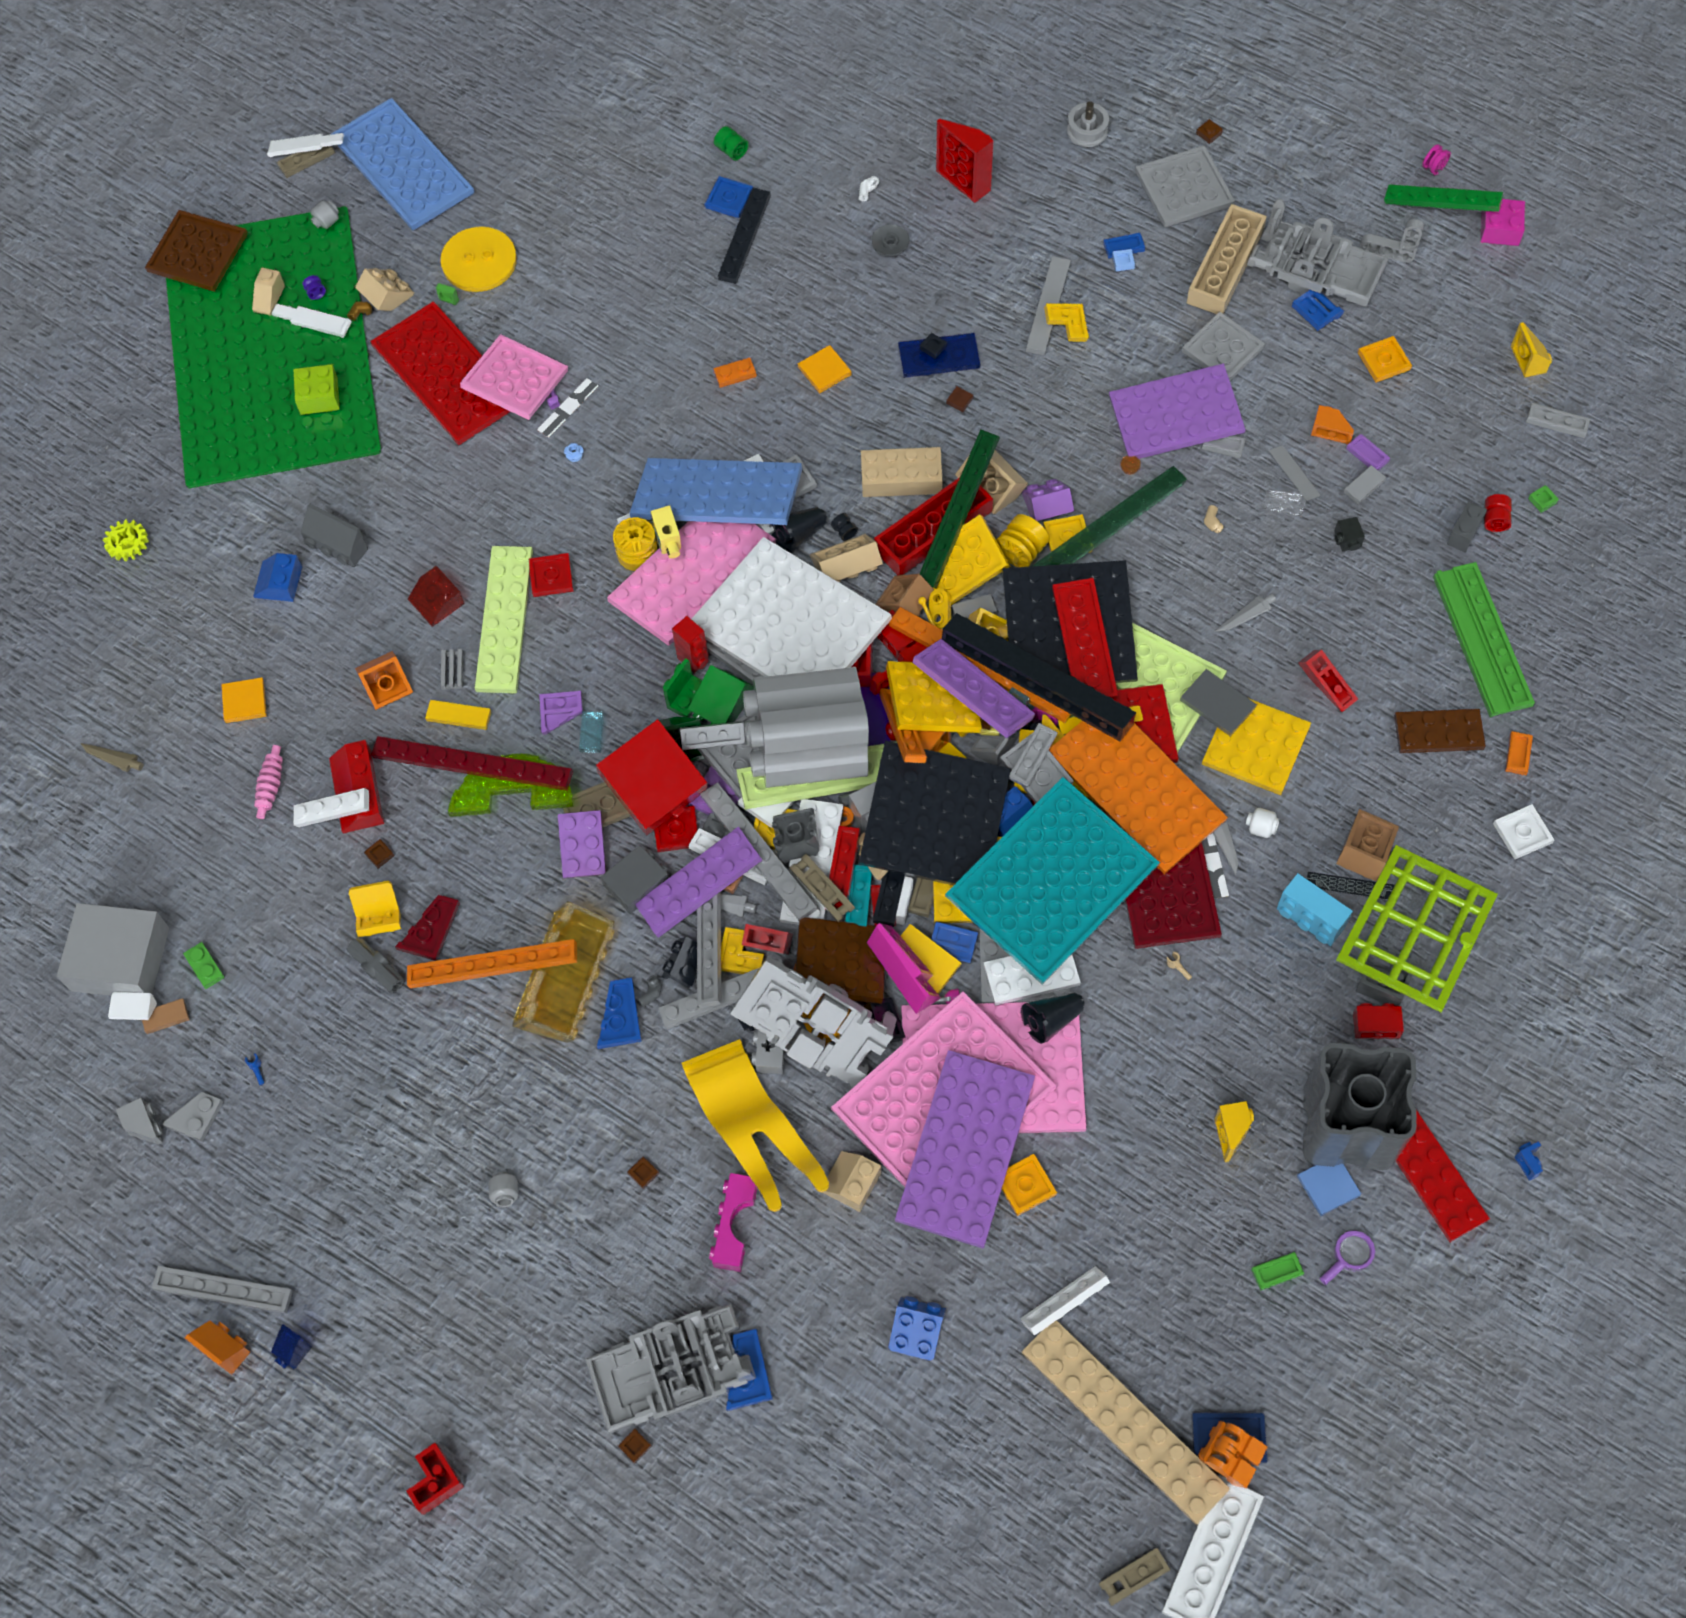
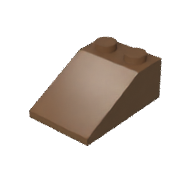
M1359 809L1336 864L1377 882L1387 862L1399 826Z

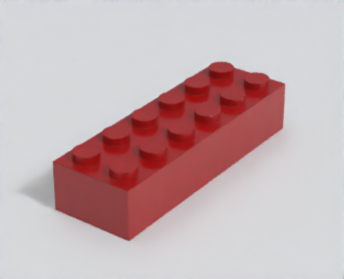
M960 477L874 537L881 559L897 576L904 575L926 559ZM981 485L964 524L978 515L985 517L993 510V498Z

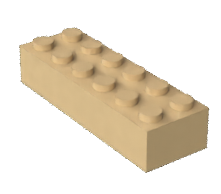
M1233 204L1230 205L1189 288L1187 304L1215 314L1219 312L1224 314L1247 267L1248 259L1264 232L1267 216Z

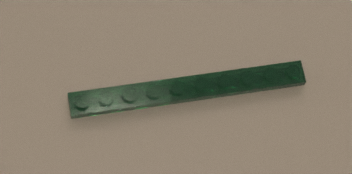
M1173 465L1032 566L1073 564L1185 484L1187 478Z

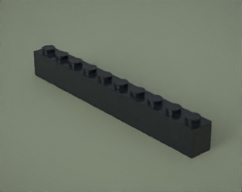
M956 613L943 628L942 640L953 649L1112 738L1121 741L1133 726L1136 712L1131 708L1080 682L1075 677L1062 672L1057 667L1044 662L1021 647L1015 646L1003 637L997 636L985 627L970 621L967 617Z

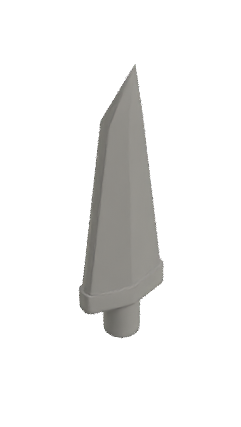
M1270 594L1265 598L1261 596L1256 597L1214 632L1231 630L1272 609L1270 604L1276 601L1275 596Z
M1226 820L1213 832V835L1236 875L1238 858Z
M720 894L722 911L737 915L738 917H743L745 911L756 912L757 905L747 903L748 896Z

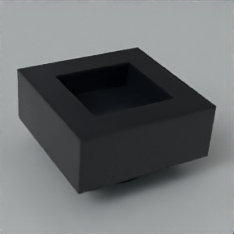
M932 332L920 344V350L934 359L947 347V342Z

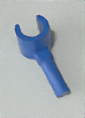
M254 1053L256 1059L251 1063L245 1057V1062L255 1073L259 1085L265 1084L259 1068L261 1060L257 1054Z

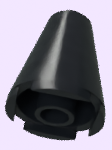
M818 507L791 512L787 525L769 524L774 529L771 535L776 539V545L789 553H793L826 524L827 516L824 510Z
M1075 992L1031 1000L1021 1006V1018L1024 1026L1028 1024L1032 1030L1028 1032L1037 1043L1043 1044L1048 1042L1084 1010L1085 1002L1082 996Z

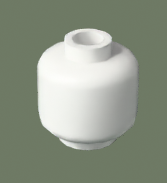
M1256 808L1254 813L1249 812L1246 825H1249L1251 834L1269 838L1272 834H1276L1280 819L1277 818L1276 813L1273 811Z

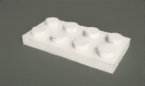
M1072 955L1043 985L1011 956L983 963L995 1006L1080 986L1081 983Z

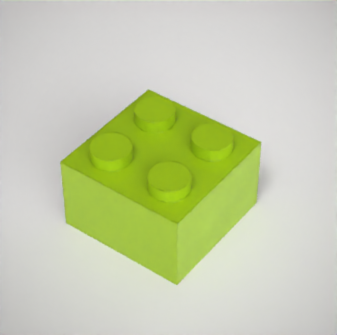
M333 364L294 369L295 402L301 415L340 410L338 377Z

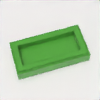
M1295 1252L1251 1268L1260 1291L1304 1275Z

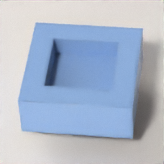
M1132 249L1113 251L1112 258L1115 271L1135 268Z

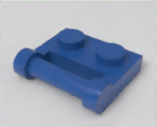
M1312 290L1307 291L1292 303V307L1317 331L1334 319H1339L1344 313L1343 309L1336 307L1324 294ZM1319 302H1321L1330 311V313Z

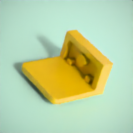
M390 881L361 885L349 889L350 900L356 916V933L358 937L372 936L401 929V912Z

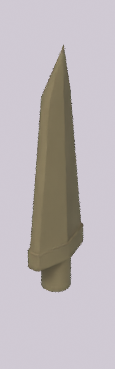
M80 743L88 754L123 771L128 772L131 768L141 771L143 768V763L137 761V755Z

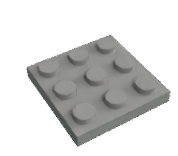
M1219 312L1182 347V352L1203 368L1224 363L1229 381H1231L1264 349L1265 343Z

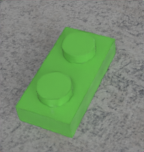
M203 942L183 953L205 989L225 978Z

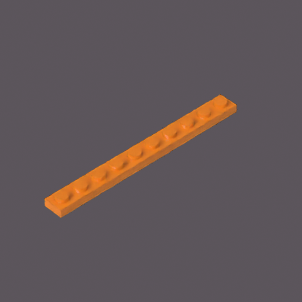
M902 607L896 611L889 622L890 627L926 647H930L942 639V629ZM960 653L1007 692L1063 723H1066L1071 716L1070 713Z

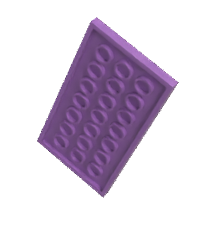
M948 1050L895 1222L984 1249L1035 1075Z

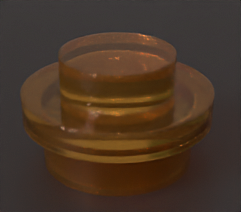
M1125 456L1120 464L1123 472L1128 475L1135 474L1141 465L1140 460L1136 456Z

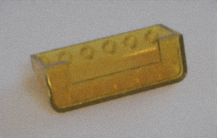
M569 901L555 911L542 944L574 939L577 942V963L533 969L512 1023L513 1027L566 1043L576 1038L578 1033L577 1023L583 1018L586 1011L584 1004L586 1000L590 999L593 992L591 985L600 973L599 963L604 960L607 954L606 944L614 935L615 930L612 929L614 921Z

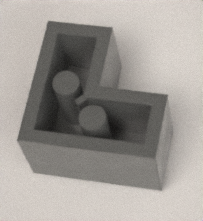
M1407 958L1406 962L1414 966H1416L1418 963L1409 958ZM1369 963L1367 964L1388 976L1394 966L1391 964L1389 971H1385ZM1401 970L1397 980L1409 985L1412 974ZM1362 974L1356 992L1384 1004L1392 1003L1395 1006H1399L1404 997V994Z

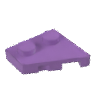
M581 691L539 694L542 735L548 734L583 713Z

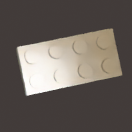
M940 447L861 450L863 497L937 494L942 490Z

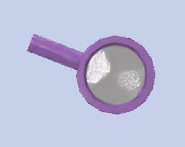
M1348 1231L1341 1235L1334 1249L1337 1262L1320 1277L1321 1282L1327 1285L1343 1268L1354 1272L1367 1268L1375 1256L1374 1243L1370 1237L1359 1231Z

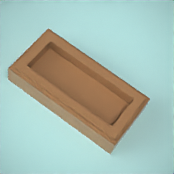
M182 998L155 1007L150 1019L142 1020L145 1033L150 1034L189 1021L185 1000Z

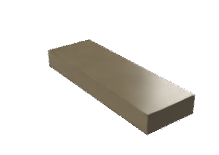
M324 146L319 150L293 153L278 161L277 165L285 177L288 178L335 154L332 146Z

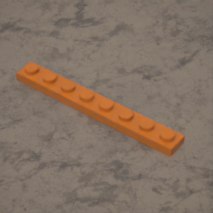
M571 939L407 965V986L411 989L577 963V942Z

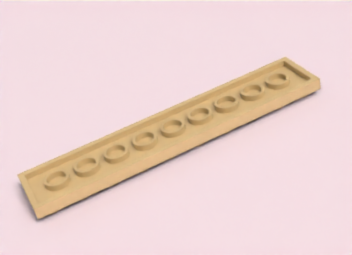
M1057 1320L1042 1330L1022 1351V1354L1196 1525L1230 1491V1488Z

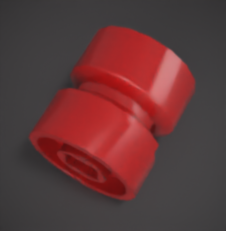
M1504 494L1488 496L1484 504V508L1487 509L1484 517L1485 528L1492 532L1508 530L1512 525L1511 498Z

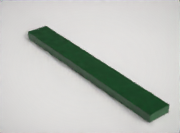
M981 429L919 573L935 589L938 586L1000 439L998 435Z

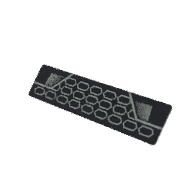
M1314 872L1307 873L1308 881L1327 891L1369 897L1376 882ZM1386 883L1379 898L1388 900L1395 885Z

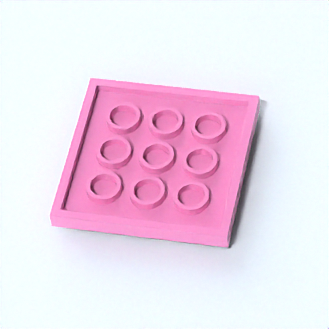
M500 334L461 381V388L530 420L568 372V366Z

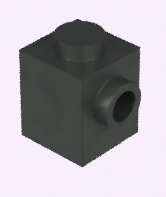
M1352 517L1337 521L1334 537L1336 544L1340 545L1342 552L1347 550L1355 551L1362 547L1365 536L1358 518Z

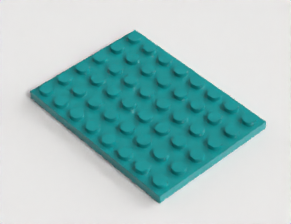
M1062 777L945 894V897L1043 985L1157 868L1160 862Z

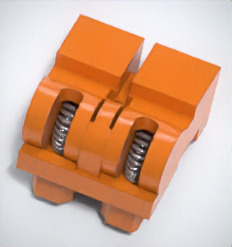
M1219 1421L1217 1427H1213L1210 1432V1440L1207 1446L1201 1449L1198 1456L1201 1461L1227 1478L1226 1480L1230 1484L1247 1489L1256 1471L1251 1465H1259L1268 1447L1253 1436L1248 1435L1241 1428L1231 1423L1226 1424L1223 1421Z

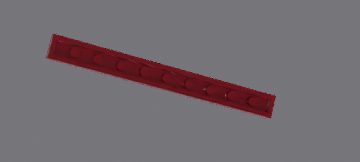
M377 736L371 753L375 759L568 791L573 775L572 768Z

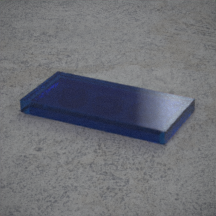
M975 333L940 337L947 342V347L936 359L920 350V344L925 339L898 342L903 377L980 368L981 364Z

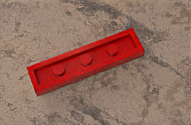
M839 826L829 879L849 900L861 830L855 827ZM838 901L834 907L838 909L842 906V903Z

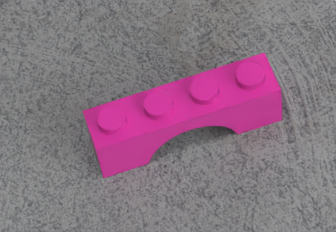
M730 1173L729 1180L725 1179L723 1193L726 1196L725 1201L720 1202L718 1215H721L720 1224L715 1226L714 1237L717 1238L716 1245L711 1247L709 1260H712L714 1268L741 1272L745 1247L743 1243L734 1237L731 1227L735 1216L742 1209L754 1206L757 1187L749 1176Z

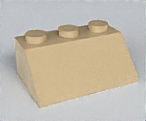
M995 450L980 485L993 498L992 513L996 514L1016 500L1028 483ZM968 457L955 474L958 478L962 474Z
M866 534L810 554L815 568L839 583L841 579L857 577L860 572L876 570L877 566L883 564L876 541Z

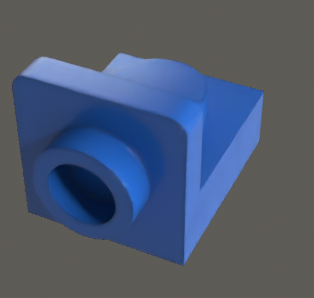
M1531 1142L1522 1145L1518 1148L1520 1150L1519 1153L1514 1157L1529 1181L1537 1178L1543 1172L1540 1160L1532 1154L1542 1146L1540 1142L1533 1145Z

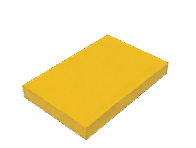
M909 924L900 937L933 974L927 982L939 994L962 963L913 925Z

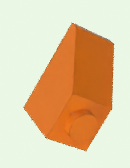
M1319 405L1311 435L1349 444L1354 430L1342 413L1330 406Z

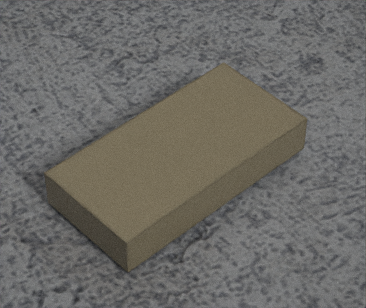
M917 878L908 913L929 918L933 905V881Z

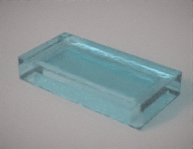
M582 712L580 752L601 753L603 712Z

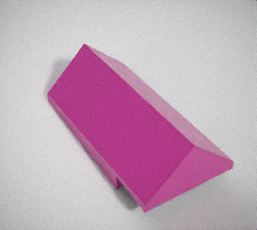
M879 923L867 943L917 1014L941 998L927 982L933 974L893 927Z

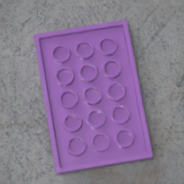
M1224 363L1109 392L1129 461L1245 433V426Z

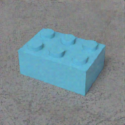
M1298 873L1283 891L1277 906V910H1279L1283 917L1292 919L1302 930L1311 932L1318 941L1323 944L1327 943L1329 946H1332L1345 929L1353 912Z

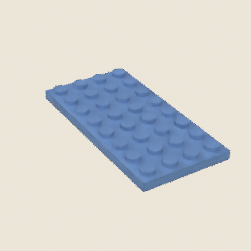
M392 98L332 133L344 134L343 143L337 146L412 231L474 194L473 187Z
M648 458L630 510V517L652 520L650 511L670 505L675 521L787 525L802 472V464L791 462Z

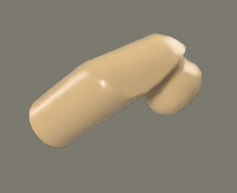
M1210 505L1204 518V524L1211 531L1220 533L1223 530V524L1216 518L1218 508Z

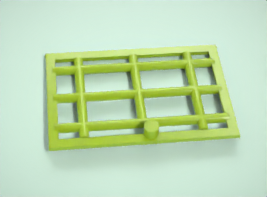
M1396 845L1336 961L1442 1013L1498 894ZM1399 857L1407 860L1403 870L1395 867ZM1415 865L1438 875L1435 884H1430L1412 875L1411 872ZM1392 874L1398 877V880L1386 904L1383 905L1377 902L1389 876ZM1446 880L1469 890L1466 899L1464 900L1443 890L1442 888ZM1406 882L1430 893L1416 921L1393 910ZM1477 895L1486 898L1481 908L1473 904ZM1438 897L1461 908L1448 936L1424 925ZM1373 909L1379 912L1380 915L1367 941L1359 939L1358 936ZM1469 912L1475 914L1477 918L1470 932H1464L1460 936L1459 940L1463 947L1447 981L1439 978L1438 976ZM1388 918L1412 928L1398 957L1374 946ZM1420 933L1444 944L1430 973L1406 962ZM1353 946L1362 949L1357 960L1349 956ZM1370 954L1394 965L1389 976L1365 964ZM1401 970L1426 981L1422 990L1419 991L1398 981L1397 978ZM1434 985L1442 989L1438 999L1429 996Z

